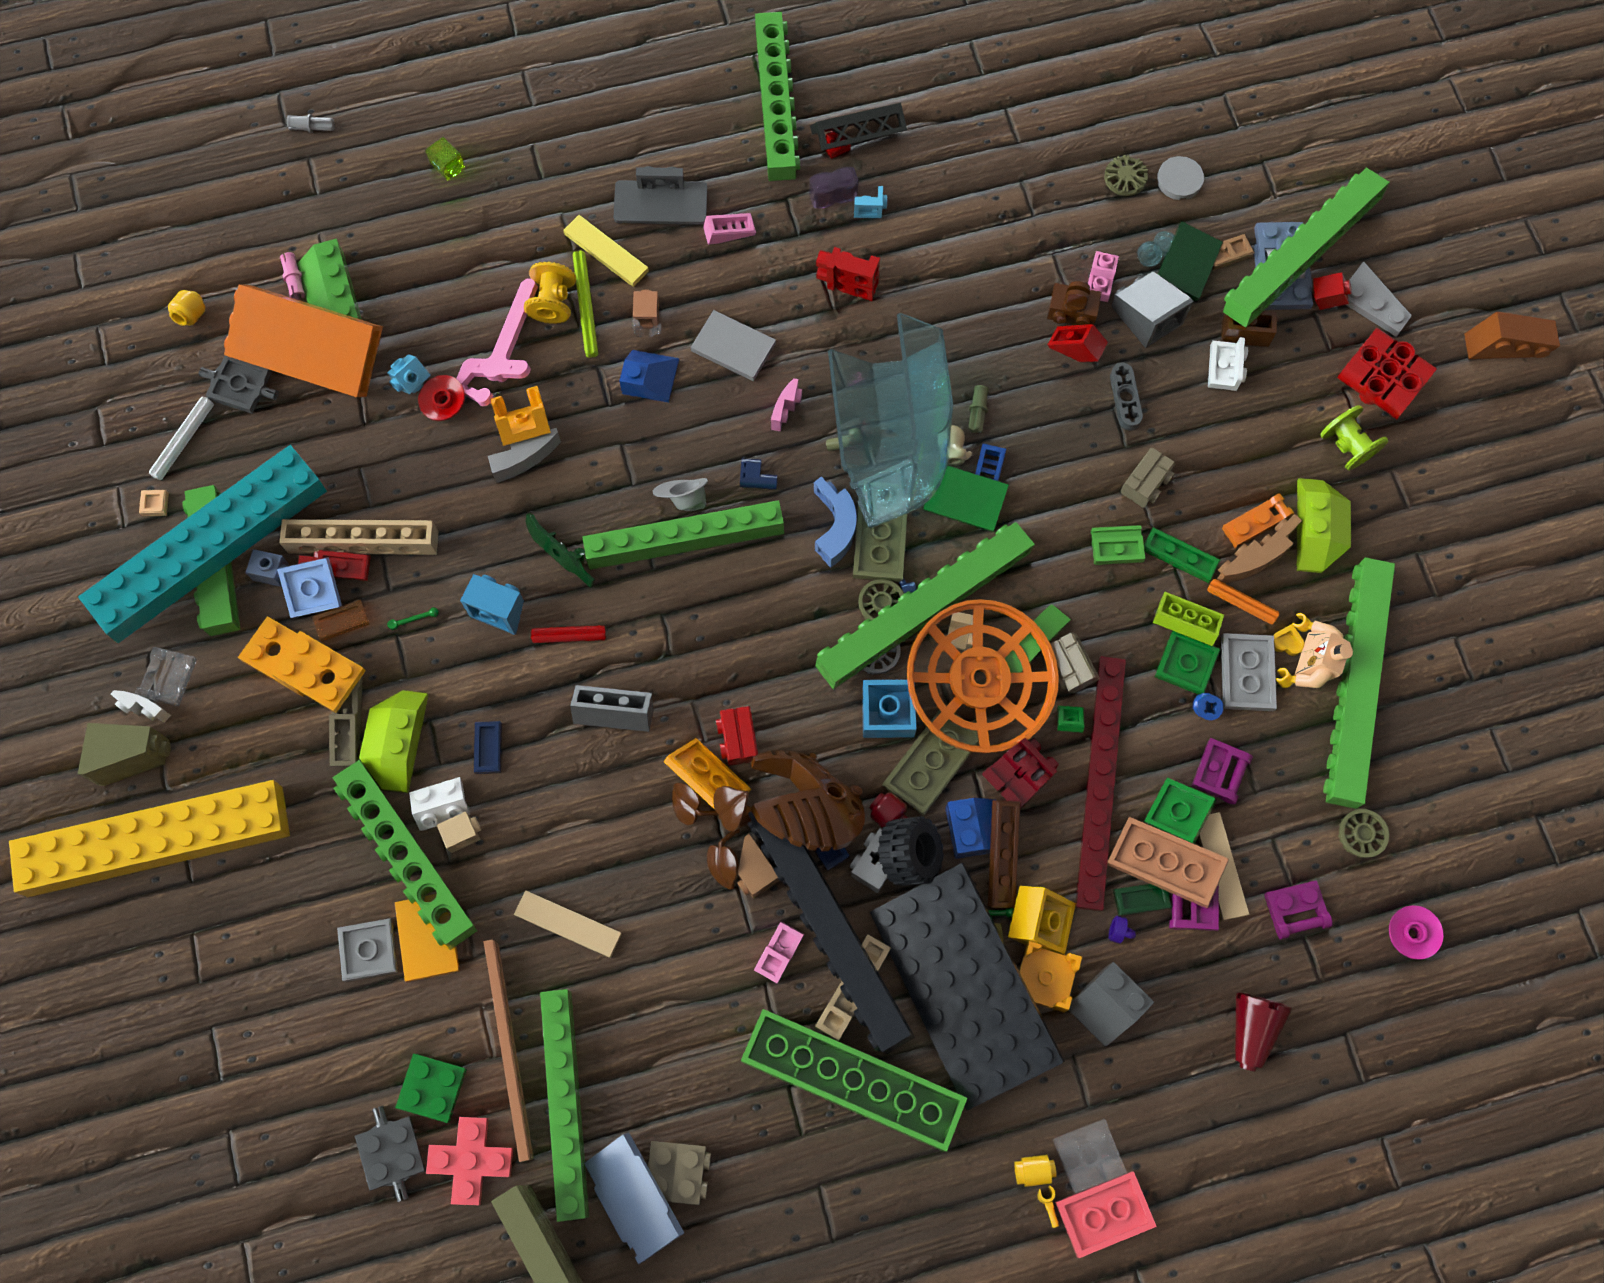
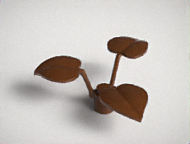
M686 783L674 784L672 791L673 808L677 818L683 824H694L697 821V815H719L718 818L721 820L724 828L731 831L719 841L718 846L711 845L708 848L707 864L712 876L719 884L727 889H734V883L738 876V860L734 851L730 847L725 846V843L731 837L740 833L739 828L748 826V822L751 821L748 815L751 812V807L747 805L749 792L737 790L729 786L719 787L716 789L713 798L715 810L702 811L699 809L701 799L698 793Z

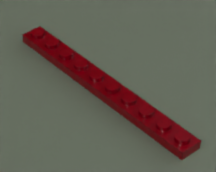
M1100 656L1097 674L1100 679L1096 684L1075 906L1078 909L1102 912L1104 907L1126 659Z

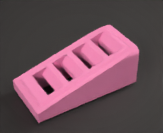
M751 213L706 216L703 226L708 245L756 234ZM741 222H744L745 228L741 227Z

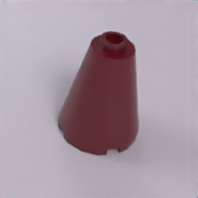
M1237 992L1235 1060L1240 1062V1068L1256 1072L1257 1067L1263 1068L1291 1014L1292 1007L1266 998L1250 997L1251 994Z

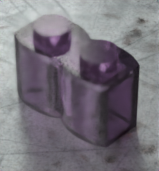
M842 167L832 173L822 172L809 178V195L813 207L826 208L835 202L847 203L858 197L859 181L854 167Z

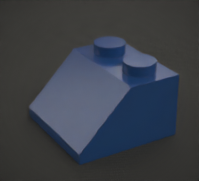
M969 798L947 803L945 810L955 859L990 854L992 800L997 799Z

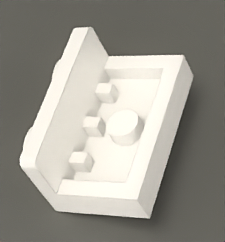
M1240 337L1237 343L1212 341L1210 345L1208 388L1237 391L1241 382H1245L1247 368H1243V364L1248 355L1245 338Z
M460 777L409 792L412 815L420 831L436 827L437 824L463 812H467L470 815Z

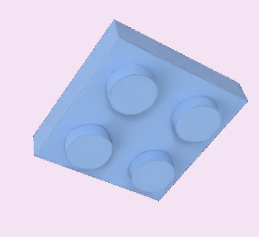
M329 557L277 569L291 618L342 606Z

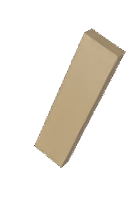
M1220 812L1210 814L1198 839L1200 847L1229 859L1219 882V914L1221 921L1248 916V908Z
M526 890L514 913L516 917L608 958L612 957L622 935L621 932Z

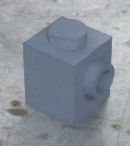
M253 549L246 574L253 581L282 587L277 569L287 567L289 563L282 555Z

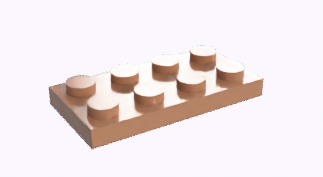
M1129 817L1108 860V866L1208 909L1229 859Z

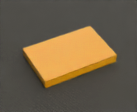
M697 738L669 754L664 760L668 767L713 808L714 793L719 787L729 786L748 792L752 790Z
M437 894L425 896V902H432ZM409 899L395 902L405 982L459 972L457 946L450 950L445 944L442 946L438 944L432 935L435 928L431 922L426 925L417 913L421 910L418 903L415 901L412 904ZM443 913L439 918V923H447L451 918V913Z

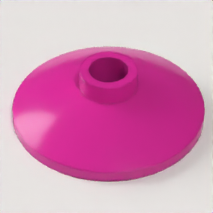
M1412 905L1401 908L1393 915L1389 923V936L1394 947L1402 955L1420 960L1433 956L1440 949L1443 942V928L1439 919L1430 910ZM1410 929L1416 932V938L1410 937Z

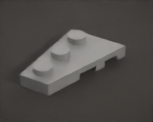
M1363 261L1350 279L1352 294L1348 295L1349 304L1346 305L1397 337L1412 315Z

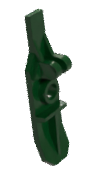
M527 514L525 522L533 540L563 568L576 574L585 584L592 588L595 579L584 570L581 564L584 559L585 550L577 548L573 552H569L563 543L555 539V532L548 533L540 526L534 514Z

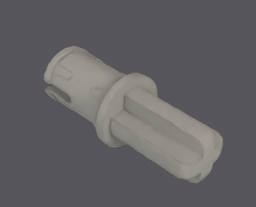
M312 114L307 116H287L288 130H304L313 133V130L333 131L335 128L334 119L313 117Z

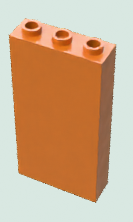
M239 284L234 294V310L229 318V333L224 341L225 356L354 397H367L383 326L252 285Z

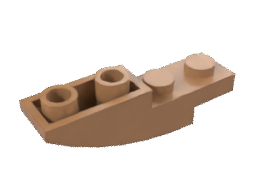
M1294 514L1289 520L1284 518L1274 528L1277 532L1273 536L1268 534L1260 543L1254 540L1249 546L1244 543L1234 554L1237 558L1233 562L1227 560L1218 569L1221 574L1217 580L1223 583H1230L1245 579L1268 568L1279 560L1294 544L1287 537L1298 527L1302 520Z

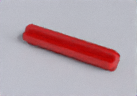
M603 625L533 628L531 630V640L534 643L606 639V628Z

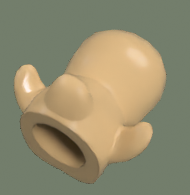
M949 425L940 432L941 454L943 455L941 463L957 466L963 464L965 460L972 456L971 451L967 452L966 449H963L965 434L960 427Z

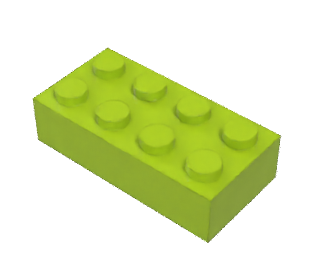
M1164 592L1153 623L1213 646L1219 635L1224 614Z

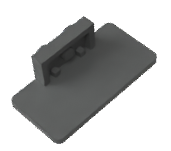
M636 167L637 181L619 180L615 183L613 218L616 223L704 224L707 214V183L684 181L683 168Z

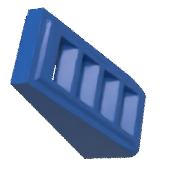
M982 444L975 474L980 476V473L983 472L995 475L992 480L999 481L1006 449ZM985 454L999 457V461L984 458ZM983 463L997 466V469L984 468L982 465Z

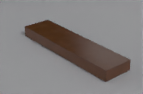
M992 800L988 907L1015 908L1020 819L1019 801Z

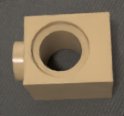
M467 812L437 824L445 847L451 853L480 840L477 832L481 831V827L476 817L471 818Z

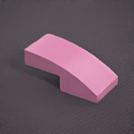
M781 921L754 971L778 983L805 934Z

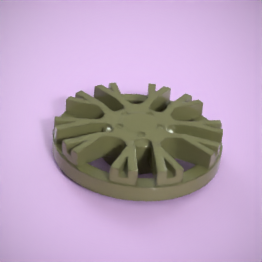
M1130 155L1113 158L1107 165L1104 173L1105 183L1108 188L1122 196L1138 194L1144 189L1148 180L1146 165L1144 166L1143 161H1140L1139 158L1134 159L1129 157ZM1117 179V183L1113 185L1110 180ZM1120 185L1124 186L1123 190L1119 189ZM1133 185L1134 190L1129 191L1128 186Z
M877 579L867 583L861 590L858 599L859 610L862 616L872 621L875 619L870 616L872 612L879 613L885 606L897 604L898 600H892L891 596L898 593L901 597L904 594L897 584L886 579ZM884 584V590L878 592L875 585ZM889 586L893 588L890 594L886 592ZM869 588L873 591L874 596L868 591ZM863 596L870 598L872 601L869 603L863 602ZM872 606V609L865 611L864 608Z
M1357 809L1348 813L1341 820L1338 838H1340L1339 841L1347 852L1357 856V858H1371L1379 855L1386 848L1389 841V830L1384 819L1376 812L1368 809ZM1356 814H1362V823L1357 821ZM1369 815L1372 816L1370 823H1366ZM1348 819L1355 825V827H1353L1348 822ZM1379 822L1383 830L1375 831L1373 824ZM1345 828L1351 830V835H1345ZM1376 835L1384 836V838H1383V840H1382V839L1375 838V836H1376ZM1353 837L1354 841L1348 843L1346 839ZM1372 841L1380 846L1378 850L1375 851L1371 846ZM1355 843L1360 846L1359 852L1352 848ZM1365 844L1367 845L1368 853H1365Z

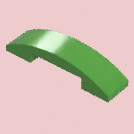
M1053 604L1047 607L1034 620L1044 632L1049 642L1071 621ZM1030 633L1019 643L1026 653L1029 663L1041 652L1039 645ZM1012 650L1005 657L1011 673H1020L1023 671L1021 662Z

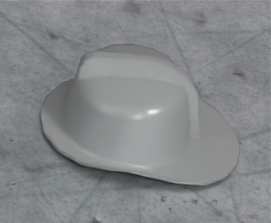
M700 478L665 482L655 487L653 494L657 497L670 498L679 510L694 511L703 509L706 506L704 486L708 480Z

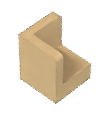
M961 612L952 614L948 634L958 628L973 625V615ZM972 633L962 635L951 643L956 649L966 651L972 647Z

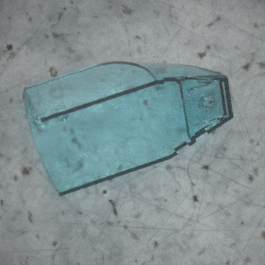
M902 313L897 314L903 360L872 364L832 349L828 351L841 465L843 470L849 474L851 479L849 484L853 490H856L859 497L858 505L869 528L914 511L928 502L936 493L944 478L950 455L953 399L943 329Z

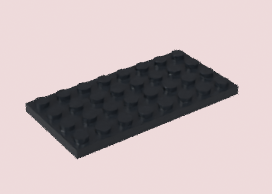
M964 863L936 876L933 882L921 884L870 911L885 945L891 947L889 953L957 1093L967 1098L964 1106L966 1111L1065 1062Z

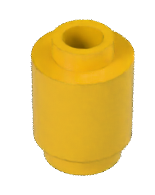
M1048 1155L1021 1158V1161L1014 1162L1018 1185L1024 1184L1025 1187L1052 1184V1178L1056 1177L1054 1160H1049Z

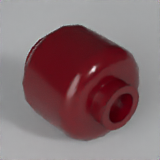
M891 792L885 795L880 793L869 807L871 819L882 828L886 827V823L889 821L908 818L905 815L908 806Z

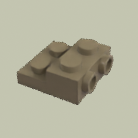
M651 1141L648 1168L667 1201L700 1205L701 1199H706L708 1182L703 1181L704 1170H709L711 1153L706 1152V1146Z

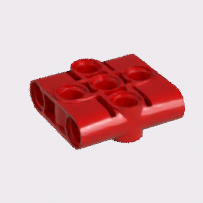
M1376 328L1337 378L1358 392L1363 403L1367 405L1375 404L1395 419H1398L1437 368L1415 354V349L1410 343L1398 342L1379 328ZM1391 347L1392 350L1387 354L1386 351ZM1410 361L1413 362L1412 366L1408 368L1407 365ZM1366 378L1367 381L1364 385H1361V382ZM1385 393H1388L1389 395L1385 400L1381 399Z

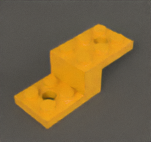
M268 616L238 656L244 663L302 697L306 695L335 713L341 708L366 671L360 665L305 633L299 631L297 634ZM280 645V652L275 656H270V647ZM326 673H335L333 682L330 684L322 682V678Z

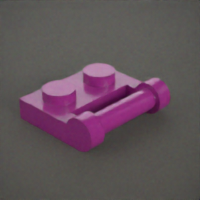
M1210 738L1197 769L1192 787L1221 798L1229 804H1236L1239 797L1237 795L1246 767L1251 764L1253 756ZM1231 758L1237 761V764L1226 790L1221 785Z
M1317 880L1264 894L1279 939L1289 938L1290 934L1318 927L1323 929L1332 927V918L1327 912ZM1314 909L1317 917L1286 924L1283 919L1286 916Z
M1219 884L1208 909L1191 902V920H1183V898L1172 894V920H1169V929L1218 931Z

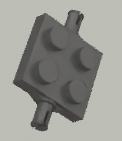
M224 356L221 365L215 371L201 367L198 373L200 377L211 380L210 387L205 395L208 399L253 414L258 401L263 396L276 400L279 395L278 390L266 387L272 374L271 370L228 356Z
M379 1106L372 1109L376 1126L367 1132L355 1135L369 1191L383 1186H393L397 1202H401L409 1198L404 1182L416 1174L425 1172V1167L411 1117L397 1121H387L384 1106Z

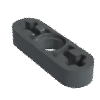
M1118 363L1113 367L1110 374L1113 396L1120 426L1125 430L1132 431L1137 429L1142 421V409L1132 367L1127 363ZM1119 371H1122V374L1126 375L1123 385H1121V375H1117ZM1129 392L1133 399L1131 401H1124L1120 398V393ZM1129 408H1131V417L1135 418L1134 422H1131L1129 418H1126L1129 412Z

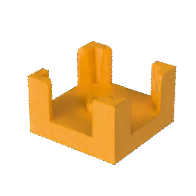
M538 386L526 390L531 406L507 412L502 396L491 398V404L495 413L494 418L503 446L551 433Z
M1029 941L1025 945L1019 972L1035 1004L1063 1013L1068 1011L1072 1000L1070 993L1075 973L1080 968L1082 957L1071 953L1062 955L1043 949L1041 944Z

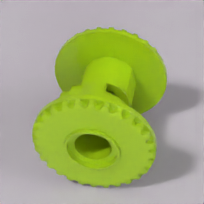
M1360 405L1342 413L1327 425L1320 434L1322 439H1327L1336 434L1339 439L1336 441V445L1342 453L1351 452L1354 457L1345 465L1347 470H1352L1362 465L1388 443L1387 437H1382L1372 442L1366 433L1360 434L1362 428L1355 421L1363 411V407Z

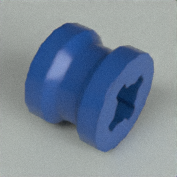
M1201 693L1193 701V710L1203 719L1215 720L1223 712V703L1217 696L1210 693Z

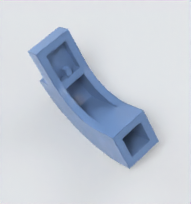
M821 476L814 482V493L830 509L835 521L830 530L815 541V551L831 568L851 548L855 537L857 516L854 502L848 491L844 488L838 493L836 487L830 481L826 482Z

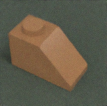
M748 834L744 838L738 869L740 881L737 884L745 896L750 894L754 899L779 882V879L769 861L751 835Z

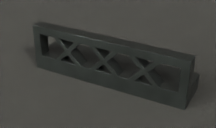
M901 103L818 121L810 126L812 135L818 134L822 151L907 131ZM897 115L899 127L893 129L886 124V121L889 117ZM875 121L880 125L876 133H871L865 128L868 122ZM855 126L859 129L855 138H851L844 133L847 127ZM834 131L837 133L838 136L835 142L827 144L824 132Z

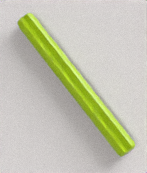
M575 251L573 253L584 349L586 357L592 358L598 356L587 262L584 251Z

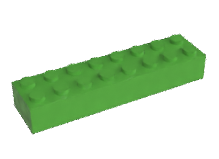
M762 1009L741 1059V1062L943 1152L948 1150L967 1100L966 1097L765 1009Z

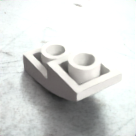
M117 690L111 693L118 700L115 705L126 714L131 710L138 716L143 713L150 720L154 721L155 718H158L163 723L171 716L158 705L142 696Z

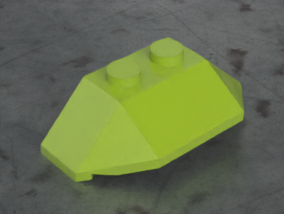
M1299 478L1297 480V516L1302 522L1297 527V571L1322 573L1351 548V501L1323 480Z
M402 690L369 710L359 759L382 790L402 793L409 792L428 693Z

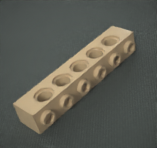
M282 519L279 543L288 554H314V551L324 550L354 554L437 555L438 530L433 521Z

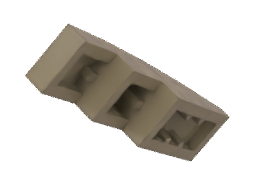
M355 662L363 667V662ZM362 677L338 712L332 711V714H329L330 766H351L357 762L362 711Z

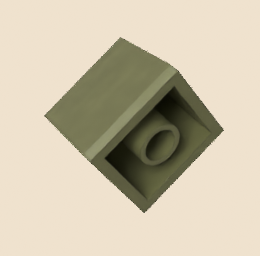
M88 723L78 775L98 786H106L165 765L166 757L169 756L171 750L169 739L150 726Z

